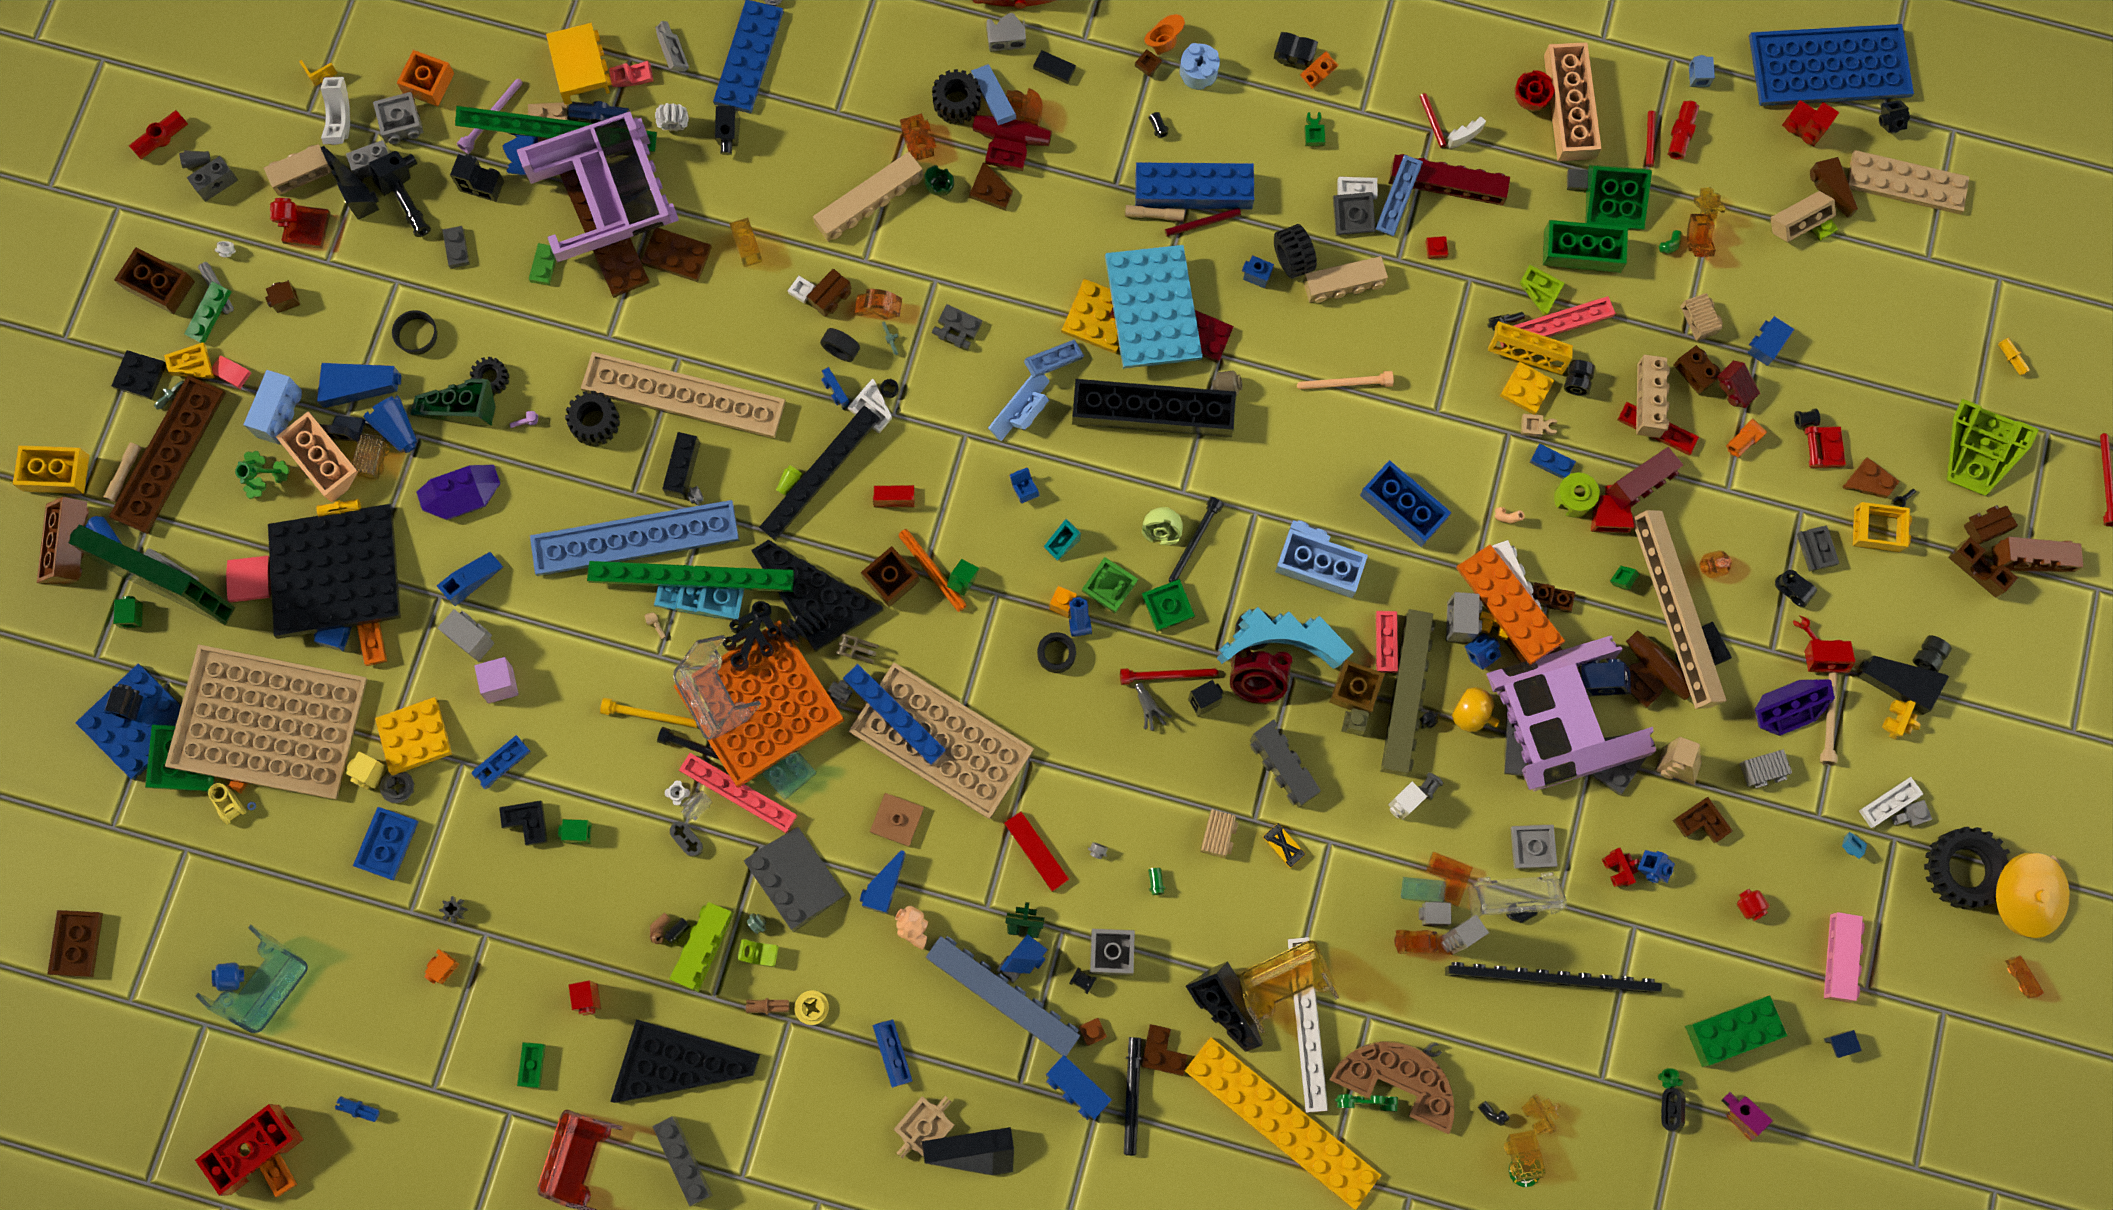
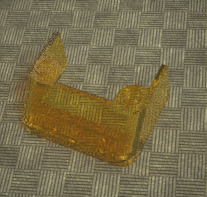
M1313 940L1306 941L1248 968L1240 975L1246 1009L1261 1034L1265 1033L1262 1020L1269 1019L1274 1015L1276 1011L1275 1003L1313 986L1317 992H1327L1330 990L1335 1000L1339 998L1332 974L1320 948Z

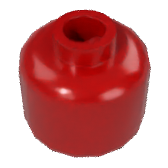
M275 198V201L270 203V220L278 223V227H290L291 223L297 221V205L291 202L290 198Z
M1749 888L1739 894L1741 899L1738 900L1737 907L1747 920L1753 919V921H1756L1768 914L1769 903L1761 891L1755 890L1752 892Z

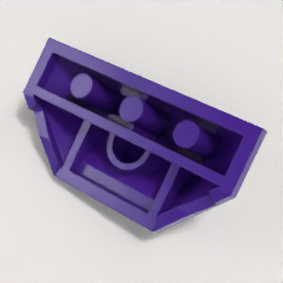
M469 465L430 479L416 493L422 511L444 520H449L486 507L501 483L494 465Z
M1798 680L1763 694L1755 708L1758 727L1780 736L1815 722L1826 710L1829 703H1832L1835 699L1831 680Z

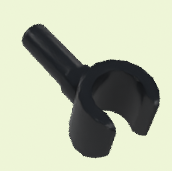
M1912 489L1905 495L1894 498L1892 503L1899 500L1901 502L1900 507H1904L1907 499L1915 494L1916 490Z

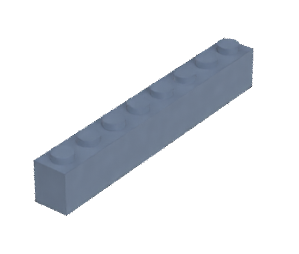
M941 936L927 954V960L1060 1055H1068L1080 1037L1078 1034L1079 1029L1070 1023L1066 1026L1060 1021L1062 1017L1051 1010L1048 1013L1042 1009L1044 1004L1035 998L1032 1001L1025 996L1027 992L1017 985L1013 988L1007 984L1009 980L1000 973L997 976L990 971L992 968L985 962H976L971 952L965 948L961 951L955 947L957 943L950 937L946 936L945 939Z

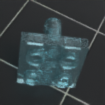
M798 751L789 754L790 756H787L761 773L784 800L789 798L817 774Z

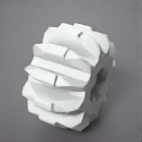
M674 103L661 104L656 108L655 119L657 127L662 128V130H669L670 132L684 130L689 122L687 108Z

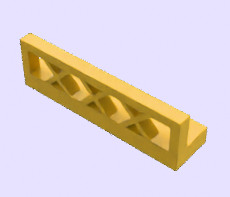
M1498 321L1495 326L1494 337L1488 346V351L1563 375L1572 360L1573 345ZM1499 341L1505 343L1507 347L1500 348L1495 345ZM1521 348L1525 350V353L1518 354L1514 350ZM1539 354L1544 356V359L1537 360L1533 356ZM1558 360L1563 362L1561 367L1552 365L1551 362Z

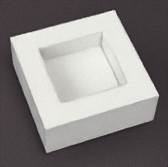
M798 276L789 288L788 294L805 304L807 301L806 296L815 288V285Z

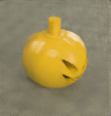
M1478 687L1467 688L1451 715L1454 723L1461 730L1467 732H1477L1486 723L1497 727L1500 720L1491 716L1494 709L1492 696L1486 690Z

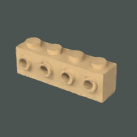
M1643 355L1637 364L1636 435L1660 438L1668 430L1669 419H1667V412L1669 410V401H1667V395L1670 386L1667 383V377L1670 367L1667 366V358Z

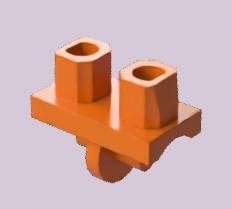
M1326 51L1307 67L1300 76L1313 89L1339 65Z

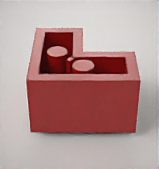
M1800 100L1782 126L1788 132L1800 137L1805 143L1815 146L1840 112L1824 102L1815 110Z

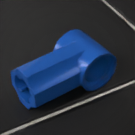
M1081 597L1073 598L1069 602L1071 637L1092 634L1090 616L1088 615L1087 600Z

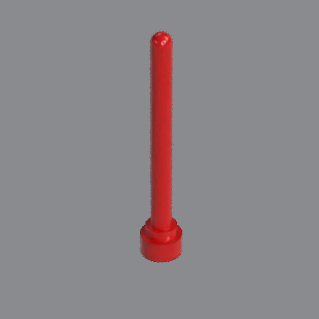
M2102 433L2100 435L2107 508V512L2103 516L2104 526H2113V477L2109 436L2107 433Z
M1129 668L1120 669L1121 685H1129L1134 680L1215 677L1219 674V671L1216 668L1133 672Z

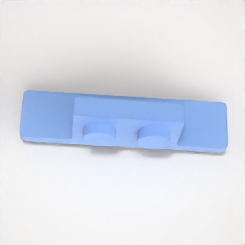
M1044 374L1035 378L1031 375L988 427L998 440L1002 441L1013 426L1025 430L1032 424L1038 413L1044 409L1049 401L1044 394H1041L1049 383L1048 378Z

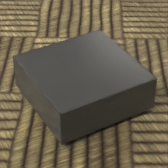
M1568 169L1567 190L1586 191L1588 188V170Z

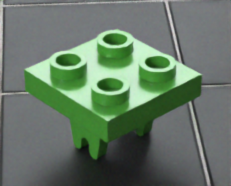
M1104 557L1082 588V592L1116 614L1138 582V579Z

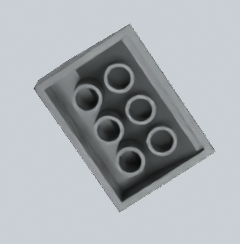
M799 827L762 847L744 860L751 873L793 932L846 896Z

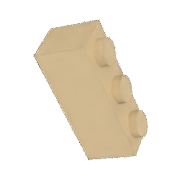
M319 144L309 146L299 153L290 154L287 158L274 161L269 166L264 167L270 184L278 196L332 173Z
M1820 191L1772 216V233L1786 242L1793 240L1835 217V200Z

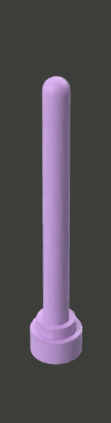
M516 79L490 110L500 111L521 87L522 80ZM474 128L468 136L460 138L456 143L457 146L469 154L474 149V141L483 130Z

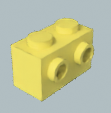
M358 752L356 757L349 762L346 774L352 777L350 781L366 790L369 787L376 790L388 767Z

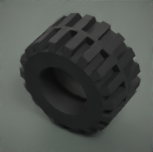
M954 69V72L948 70L946 75L941 74L939 80H935L932 88L934 110L940 118H944V121L948 122L951 120V124H956V121L963 124L964 120L969 122L971 116L975 117L981 107V88L978 85V80L976 78L973 79L971 73L967 75L965 70L958 72V69ZM956 91L967 95L966 99L961 102H952L946 97Z
M1300 224L1285 228L1274 234V248L1282 269L1291 279L1316 269L1317 258L1313 243L1306 230Z
M585 391L582 396L576 395V400L569 402L571 407L566 408L568 415H565L567 425L574 437L581 443L584 441L588 446L591 443L594 446H599V442L606 444V439L608 438L612 440L614 438L612 434H617L618 432L617 426H620L618 419L620 416L608 396L605 397L604 393L600 392L597 394L596 391H591V394ZM591 411L603 412V418L597 425L585 426L582 424L583 418L587 413Z

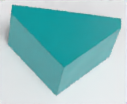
M1065 519L1044 545V548L1058 561L1080 541L1081 533L1068 519Z

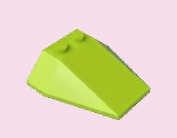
M1961 399L1953 416L1947 481L1986 496L2031 448L2039 429L2020 421L2008 419L1983 409L1978 404Z

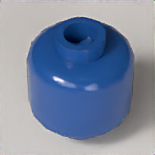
M236 962L218 964L215 970H212V987H216L220 992L237 990L240 987V982H244V969H239V965Z

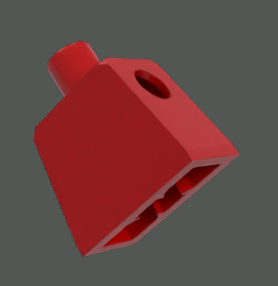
M1612 485L1605 486V495H1600L1594 506L1591 532L1629 533L1634 528L1630 506L1628 505L1621 510L1606 492Z

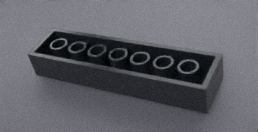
M1075 379L1072 425L1232 437L1236 391Z

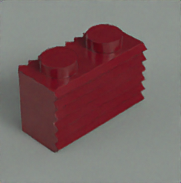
M1733 360L1717 376L1721 389L1728 396V402L1734 407L1747 408L1752 400H1755L1760 395L1756 383L1743 362Z

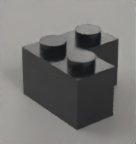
M458 154L450 173L460 192L494 202L497 201L504 184L499 171L493 168H482L477 158L469 154L465 156Z

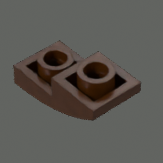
M1534 582L1532 595L1534 600L1537 599L1540 606L1572 613L1576 592L1557 589L1554 585Z

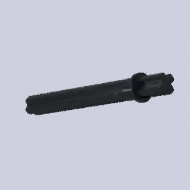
M1129 1037L1128 1057H1126L1128 1065L1124 1155L1135 1156L1137 1154L1140 1062L1143 1060V1057H1141V1038Z

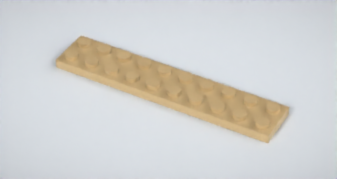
M596 352L591 354L581 385V390L591 393V391H596L597 394L601 392L604 393L605 397L608 396L612 399L774 439L786 403L785 399Z

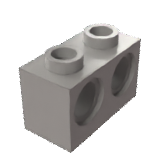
M381 140L346 153L352 172L361 180L372 176L369 162L389 154L390 150L385 142Z

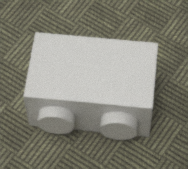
M1412 781L1388 804L1389 810L1396 818L1400 817L1403 820L1427 796Z

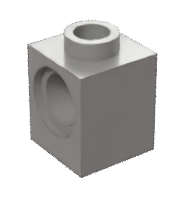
M1423 903L1422 907H1419V920H1422V925H1451V903Z

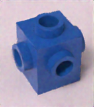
M1485 633L1465 646L1470 661L1482 670L1502 656L1499 650V642L1494 637L1490 638Z
M1645 850L1638 870L1646 875V879L1650 882L1658 883L1661 881L1667 883L1673 873L1675 864L1663 852Z

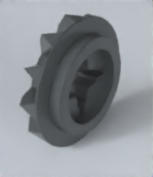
M405 771L393 776L387 773L381 780L380 792L387 801L401 803L408 800L410 795L414 793L413 788L415 784L412 776ZM397 781L399 784L405 785L399 789V795L395 789H389L396 786Z

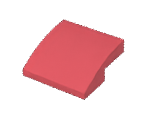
M269 555L227 560L226 587L229 603L270 598Z

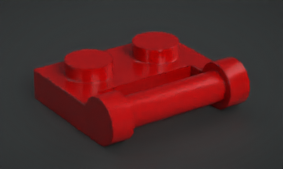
M1810 426L1804 429L1805 435L1808 437L1810 460L1808 462L1810 468L1844 467L1846 465L1841 427ZM1816 435H1819L1822 460L1818 457Z

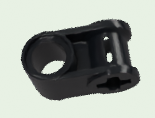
M1787 570L1775 579L1776 588L1799 607H1806L1817 592V588L1812 583L1805 580L1794 570Z

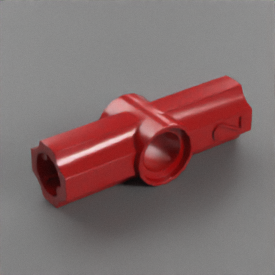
M1683 101L1678 119H1676L1671 131L1672 139L1667 153L1672 159H1683L1686 155L1689 141L1692 139L1696 128L1694 123L1699 105L1695 101Z
M175 110L159 123L149 124L146 133L128 146L142 160L157 147L167 146L171 141V137L187 126L188 123Z

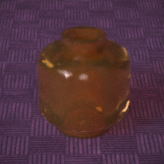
M1717 550L1704 554L1699 566L1704 575L1713 579L1727 575L1730 572L1732 561L1727 553Z

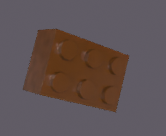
M135 247L114 279L124 290L173 315L195 283L188 273Z

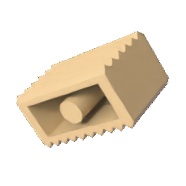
M1707 293L1685 300L1680 306L1696 341L1716 335L1722 329V319L1714 311V302L1708 297Z
M1211 810L1200 852L1225 858L1226 854H1231L1233 842H1230L1231 834H1236L1238 827L1235 815Z

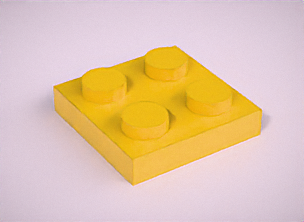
M1519 361L1500 397L1535 415L1555 380Z

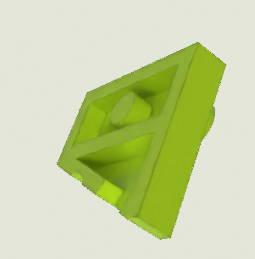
M1529 265L1519 284L1541 313L1546 316L1560 293L1564 282Z

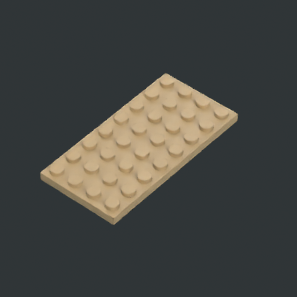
M893 663L879 685L946 751L930 765L868 703L850 728L849 733L990 820L1034 751V748L898 664Z

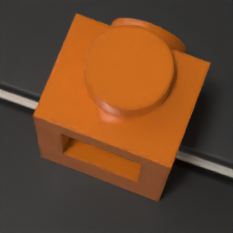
M438 949L436 951L438 956L433 957L428 962V968L424 976L433 984L436 982L443 984L459 965L445 951Z

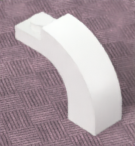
M327 77L323 79L320 88L326 111V122L321 139L323 144L338 145L343 144L344 139L349 137V98L344 77Z

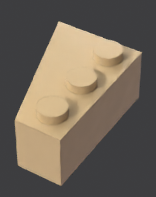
M1678 737L1662 748L1655 771L1660 772V775L1665 778H1676L1695 785L1702 763L1700 760V744Z

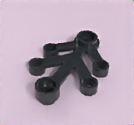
M764 601L754 603L751 613L730 622L729 626L732 632L736 634L724 638L722 642L724 648L727 651L735 649L736 643L745 639L741 652L734 654L731 658V664L736 671H745L748 668V656L755 638L760 645V651L764 657L773 655L774 649L772 645L766 641L759 629L762 621L768 629L767 634L770 639L776 640L781 636L779 628L774 625L769 617L772 613V608ZM753 621L751 626L743 630V625Z

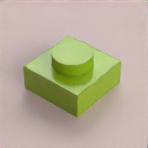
M1832 219L1812 229L1819 241L1839 230Z

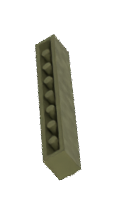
M1409 609L1405 615L1398 659V672L1395 677L1380 772L1406 776L1408 771H1412L1414 760L1410 759L1411 752L1415 751L1417 739H1414V733L1418 731L1420 719H1417L1418 711L1422 710L1423 699H1420L1421 691L1424 692L1426 686V679H1423L1424 671L1427 672L1429 667V660L1426 657L1427 652H1430L1432 648V640H1429L1430 632H1434L1436 623L1435 620H1432L1433 613Z

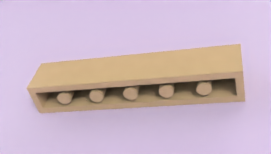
M907 152L813 216L815 226L828 242L839 238L843 231L855 227L858 221L864 217L871 216L874 210L880 206H886L896 195H902L911 185H917L923 178V169L910 152Z

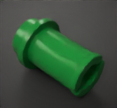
M1151 868L1148 870L1151 885L1149 891L1152 895H1162L1166 889L1163 886L1161 868Z

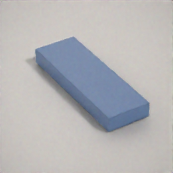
M1074 339L1030 356L1024 360V363L1032 377L1035 378L1079 361L1084 357V354Z

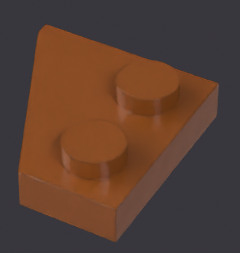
M1866 457L1842 488L1846 490L1861 491L1860 493L1874 494L1877 497L1886 499L1900 481Z

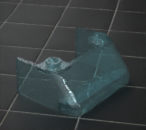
M250 924L248 928L261 940L257 951L265 961L239 994L233 991H225L215 1001L200 993H197L196 997L211 1012L250 1033H258L266 1027L306 974L308 965L300 956L278 940Z

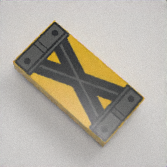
M1279 823L1262 836L1289 868H1292L1306 855Z

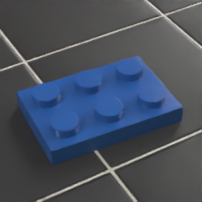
M377 807L353 866L394 881L419 821Z

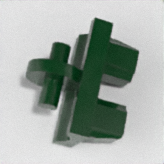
M1025 902V908L1016 907L1015 913L1007 912L1005 921L1007 932L1009 935H1019L1020 926H1027V934L1032 938H1038L1041 929H1043L1045 917L1036 916L1037 909H1030V902Z

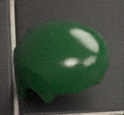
M934 165L926 170L924 178L925 187L928 192L933 195L944 196L952 191L954 176L947 168L943 170Z

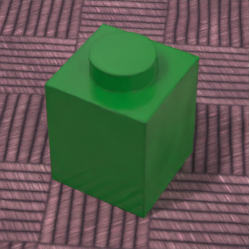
M961 559L951 572L946 587L965 596L975 582L979 567Z
M123 596L122 599H115L113 624L120 628L142 627L143 603L133 596Z
M562 819V825H559L558 836L564 843L590 844L592 823L589 820Z

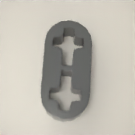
M684 822L673 823L670 827L671 837L688 856H699L703 851L702 842ZM684 827L683 833L687 837L683 839L680 835L675 836L677 833L676 828ZM688 840L693 844L698 843L696 846L698 850L696 852L688 851L690 849V846L686 843Z

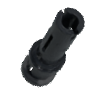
M399 181V184L398 182L393 183L391 189L406 213L407 223L411 224L414 229L413 234L415 237L427 235L431 228L425 223L423 213L415 207L404 184Z

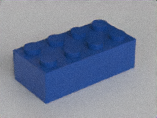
M1390 460L1363 488L1360 494L1365 501L1421 548L1452 513Z

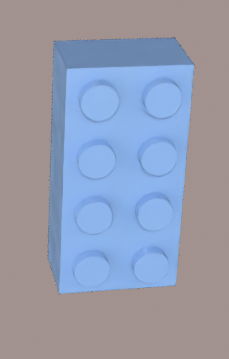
M1290 529L1275 572L1353 598L1368 555Z

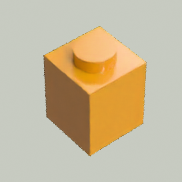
M1058 586L1050 602L1049 610L1068 618L1070 614L1069 602L1076 598L1077 594Z

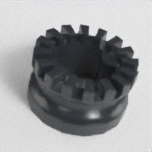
M890 378L882 382L881 392L885 397L893 398L898 394L899 387L895 380ZM890 384L891 387L895 386V390L889 393V391L884 390V387Z

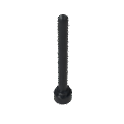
M1210 497L1206 503L1207 512L1170 575L1169 583L1178 580L1212 517L1222 510L1224 503L1219 499Z
M666 727L661 728L657 738L658 743L663 745L673 743L719 760L712 748L678 737L671 732V729Z

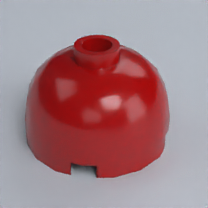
M1538 70L1525 72L1517 80L1514 89L1515 99L1522 108L1529 111H1537L1546 107L1551 101L1555 88L1553 87L1551 77L1546 73Z

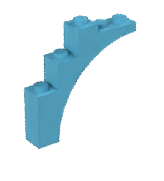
M1257 607L1253 611L1248 609L1241 616L1243 620L1238 624L1241 629L1233 635L1235 640L1231 644L1227 642L1219 649L1221 654L1217 659L1223 664L1236 653L1248 647L1265 643H1282L1308 650L1334 669L1340 666L1354 651L1320 616L1315 619L1309 618L1302 625L1290 612H1287L1284 615L1278 614L1271 621Z

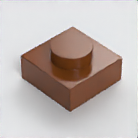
M1098 1018L1079 1026L1087 1047L1107 1038Z

